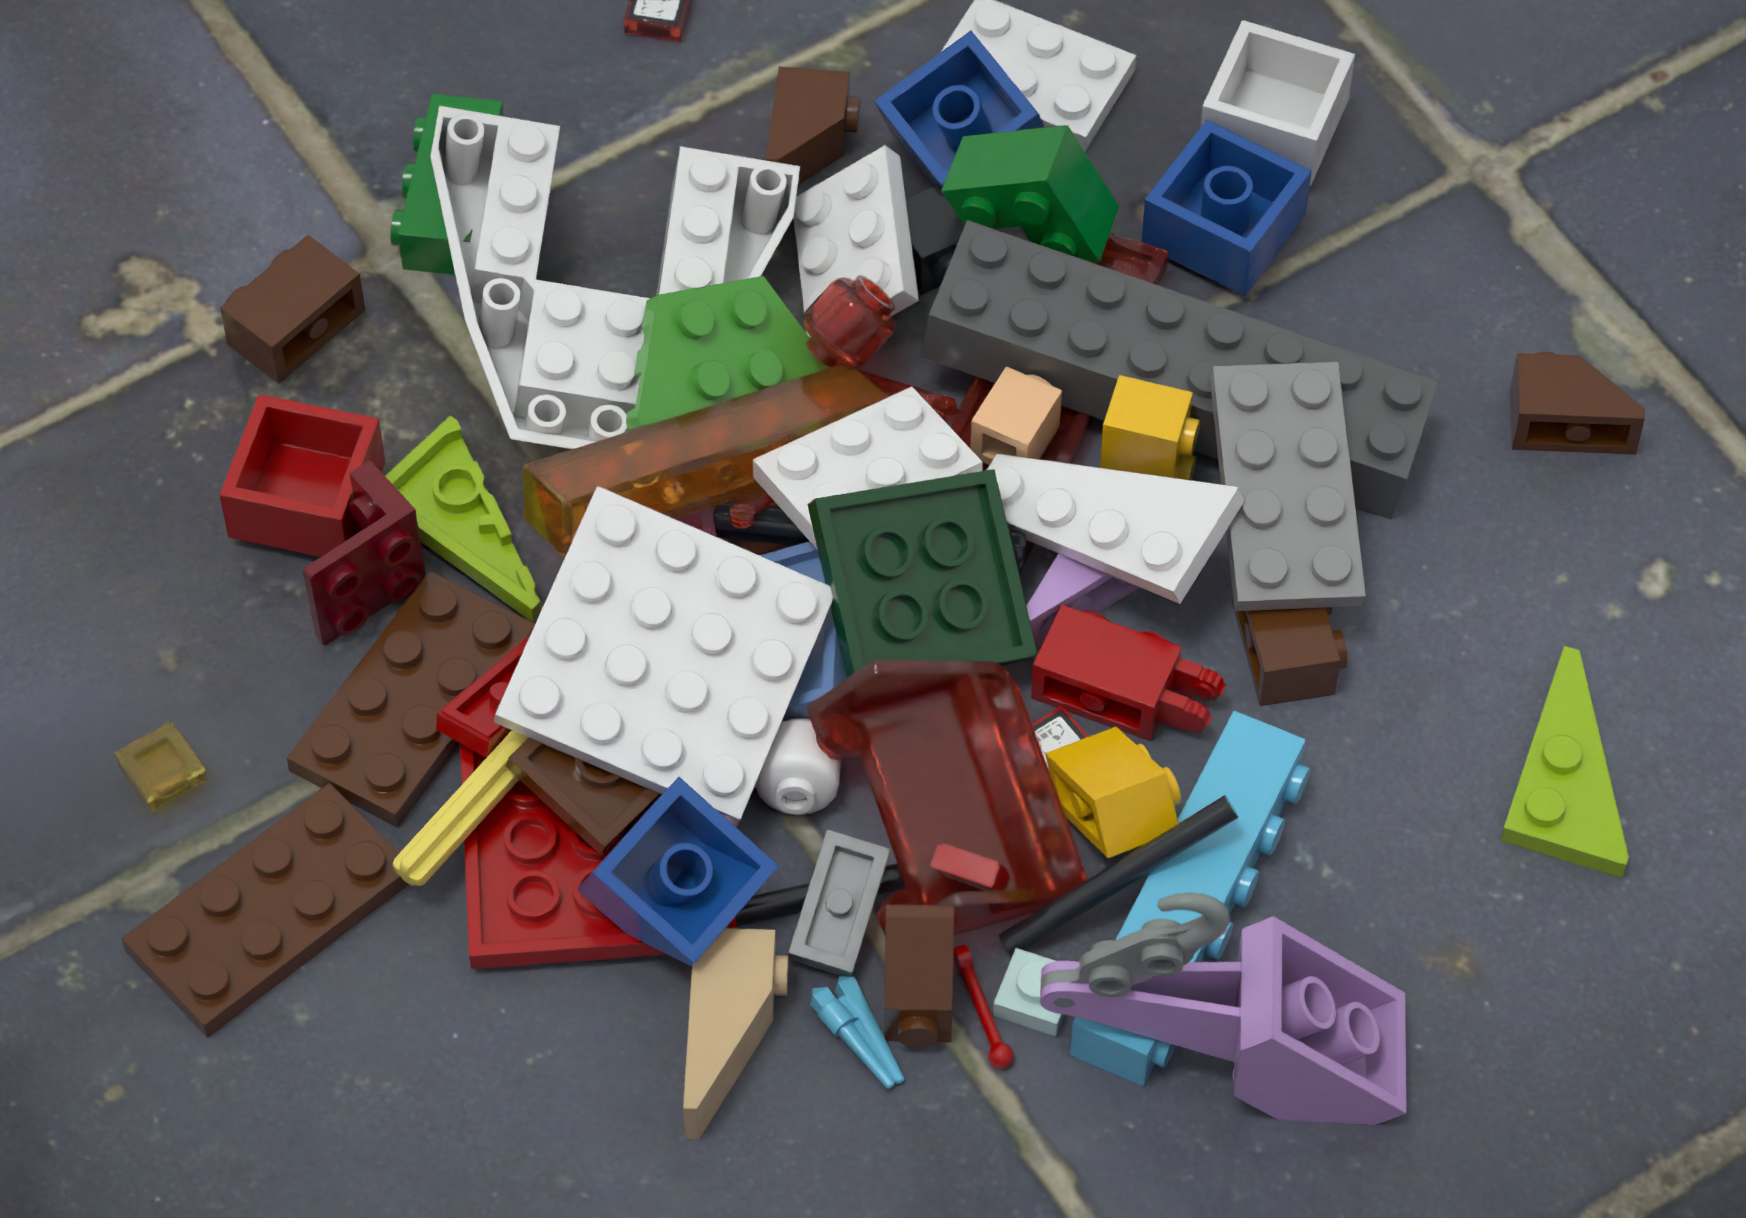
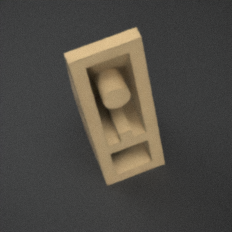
M725 928L692 965L683 1103L685 1139L687 1140L700 1139L771 1026L774 1018L775 996H787L789 956L776 955L775 930Z

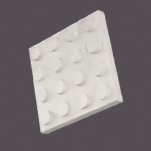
M597 486L496 711L493 722L660 794H663L680 777L729 822L737 826L832 603L831 588L829 585Z

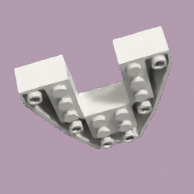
M439 106L431 150V161L463 313L510 439L636 459L662 427V425L628 431L626 424L627 412L636 406L640 377L634 375L637 353L644 343L642 324L646 300L650 298L536 280L560 126ZM680 146L671 190L657 295L761 276L794 217L800 166ZM473 229L470 243L464 242V238Z

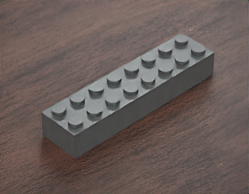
M968 220L929 313L920 357L994 383H996L1006 366L1025 375L1039 376L1053 387L1062 390L1061 406L1105 420L1119 375L1193 392L1190 418L1200 420V428L1194 451L1218 459L1210 386V374L1213 366L1338 362L1355 507L1389 519L1392 518L1407 481L1439 381Z

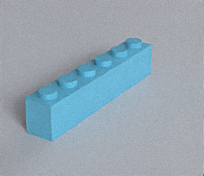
M1233 711L1178 818V823L1224 795L1233 805L1239 818L1150 872L1116 940L1141 930L1142 926L1150 920L1170 919L1184 924L1203 916L1198 912L1189 910H1172L1167 912L1159 910L1158 901L1173 894L1201 893L1217 898L1225 904L1229 915L1235 904L1246 907L1254 892L1260 873L1253 868L1261 852L1269 856L1274 852L1285 825V819L1279 816L1287 801L1295 805L1299 802L1307 785L1311 768L1302 765L1306 739ZM1229 923L1226 932L1217 940L1202 946L1194 954L1190 962H1207L1209 957L1219 960L1230 939L1233 923ZM1076 1017L1072 1024L1070 1056L1143 1087L1154 1065L1165 1068L1176 1047L1174 1044Z

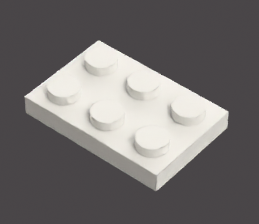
M974 0L942 49L943 51L971 30L1037 110L1044 126L1068 125L1084 151L1090 145L1135 72L1136 67L1135 54L995 0Z
M884 145L796 197L794 226L806 332L822 354L919 301L902 168L898 154Z
M910 387L753 459V478L817 549L807 505L815 498L982 471L983 462L913 387Z

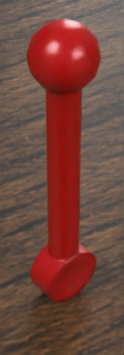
M967 945L956 946L953 948V959L958 972L963 976L991 1047L987 1054L988 1060L993 1067L1005 1069L1013 1062V1049L1010 1045L1002 1042L974 971L972 957Z

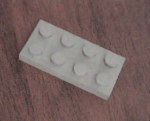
M1338 362L1213 366L1210 374V386L1221 485L1239 487L1245 498L1243 505L1226 530L1234 611L1362 606L1366 593Z

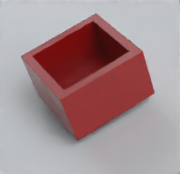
M258 394L219 494L228 538L322 557L359 533V525L349 506V503L354 500L349 473L369 460L382 472L386 461L379 418Z

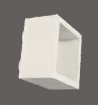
M1242 20L1203 104L1201 126L1206 120H1209L1311 170V186L1348 103L1355 54Z

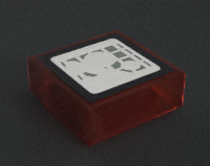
M629 0L623 19L624 33L681 42L693 0Z

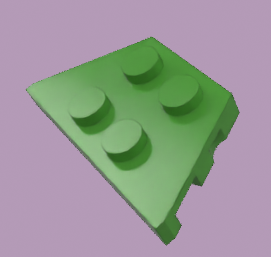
M753 277L660 294L646 300L642 324L644 343L637 353L634 375L640 377L636 406L627 412L626 424L628 431L827 392L842 385L837 373L765 277Z

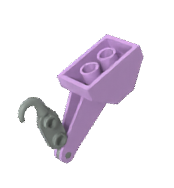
M1201 893L1173 894L1158 901L1159 910L1162 912L1189 910L1198 912L1203 916L1184 924L1170 919L1150 920L1139 931L1115 941L1106 940L1095 943L1091 946L1090 951L1081 956L1079 962L1055 961L1046 964L1041 970L1040 1004L1047 1011L1092 1020L1234 1062V1096L1277 1120L1376 1125L1406 1114L1405 992L1274 916L1242 929L1237 962H1190L1194 954L1202 946L1214 942L1226 932L1230 923V915L1225 904L1217 898Z

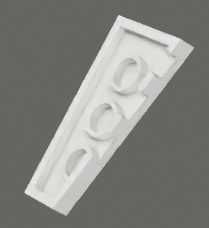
M997 454L987 470L995 469L1009 530L1020 531L1026 535V540L1179 604H1181L1245 501L1240 488L1235 486Z

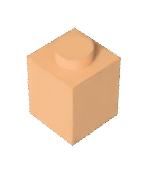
M1006 366L972 419L970 449L982 462L988 465L991 464L997 454L1040 459L1060 427L1062 390L1053 387L1039 376L1025 375Z

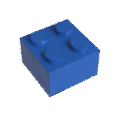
M971 30L875 100L892 135L933 186L939 184L941 188L944 185L963 136L1045 127L1037 110Z
M1206 120L1146 197L1141 244L1246 296L1306 216L1311 170Z

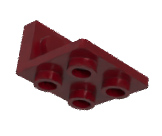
M371 460L349 473L354 497L349 506L359 525L360 532L312 562L303 570L315 636L323 645H327L339 636H347L356 632L365 624L370 616L392 602H399L408 598L426 576L416 510Z

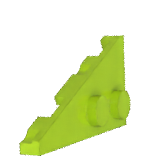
M450 415L385 476L415 508L420 541L534 623L543 608L536 593V584L527 565L523 566L513 545L509 527L494 496L488 492L485 486L484 475L477 461L474 462L463 440L462 430L458 421Z
M1564 646L1503 828L1501 841L1623 878L1629 855L1580 650Z

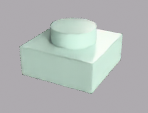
M1016 948L995 998L993 1016L1056 1037L1065 1015L1047 1011L1040 1004L1041 970L1046 964L1055 962V960Z

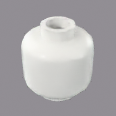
M793 718L782 721L755 783L759 797L768 806L786 814H812L827 807L835 798L839 786L842 751L837 737L828 728L811 719Z

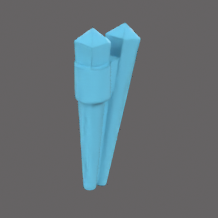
M839 976L835 988L838 999L834 997L828 987L812 988L810 1006L816 1011L818 1017L836 1037L839 1036L887 1089H891L895 1083H903L905 1078L855 977Z

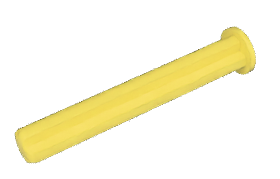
M512 730L395 857L393 868L406 883L411 886L424 885L520 780L506 767L508 757L529 737Z

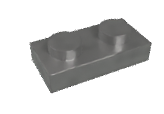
M827 829L788 952L789 960L840 976H852L889 857L890 848Z

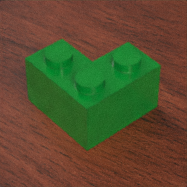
M1068 125L963 136L941 190L964 226L968 220L992 229L1021 227L1030 242L1091 263L1100 261L1120 207Z

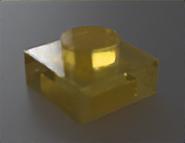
M172 721L114 752L118 767L150 812L207 780L203 764Z

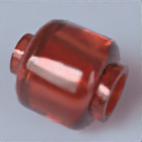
M858 275L855 279L848 277L836 278L804 313V326L811 337L806 342V345L818 360L831 368H834L838 362L851 368L862 367L868 363L893 335L895 320L891 313L895 310V304L881 287L865 276Z

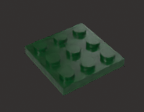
M995 469L815 498L807 504L826 585L830 586L833 596L830 607L850 693L1029 661L1038 655Z

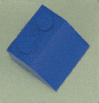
M678 777L577 890L626 934L692 966L779 865L683 779Z

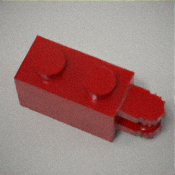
M1061 604L1033 663L1031 699L1056 708L1063 706L1067 712L1112 728L1117 727L1123 732L1151 741L1159 722L1179 729L1184 728L1188 732L1202 733L1212 719L1208 707H1205L1203 703L1190 700L1187 696L1173 692L1174 690L1195 698L1200 697L1201 700L1205 699L1210 702V700L1216 701L1219 696H1222L1227 684L1224 683L1222 675H1219L1217 671H1212L1210 668L1206 669L1203 665L1181 658L1182 646L1170 643L1166 638L1150 631L1139 632L1110 622L1105 616L1090 610L1079 611Z

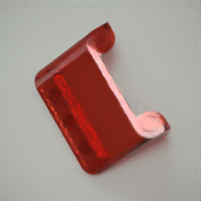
M876 660L806 706L816 733V741L821 751L834 760H839L843 757L861 758L906 890H900L890 895L882 902L879 908L878 920L884 935L886 928V905L954 906L955 936L1033 914L1086 881V873L1019 687L1010 673L999 664L991 661ZM942 843L999 862L1011 874L1006 890L984 891L942 876L930 867L937 844L942 845Z

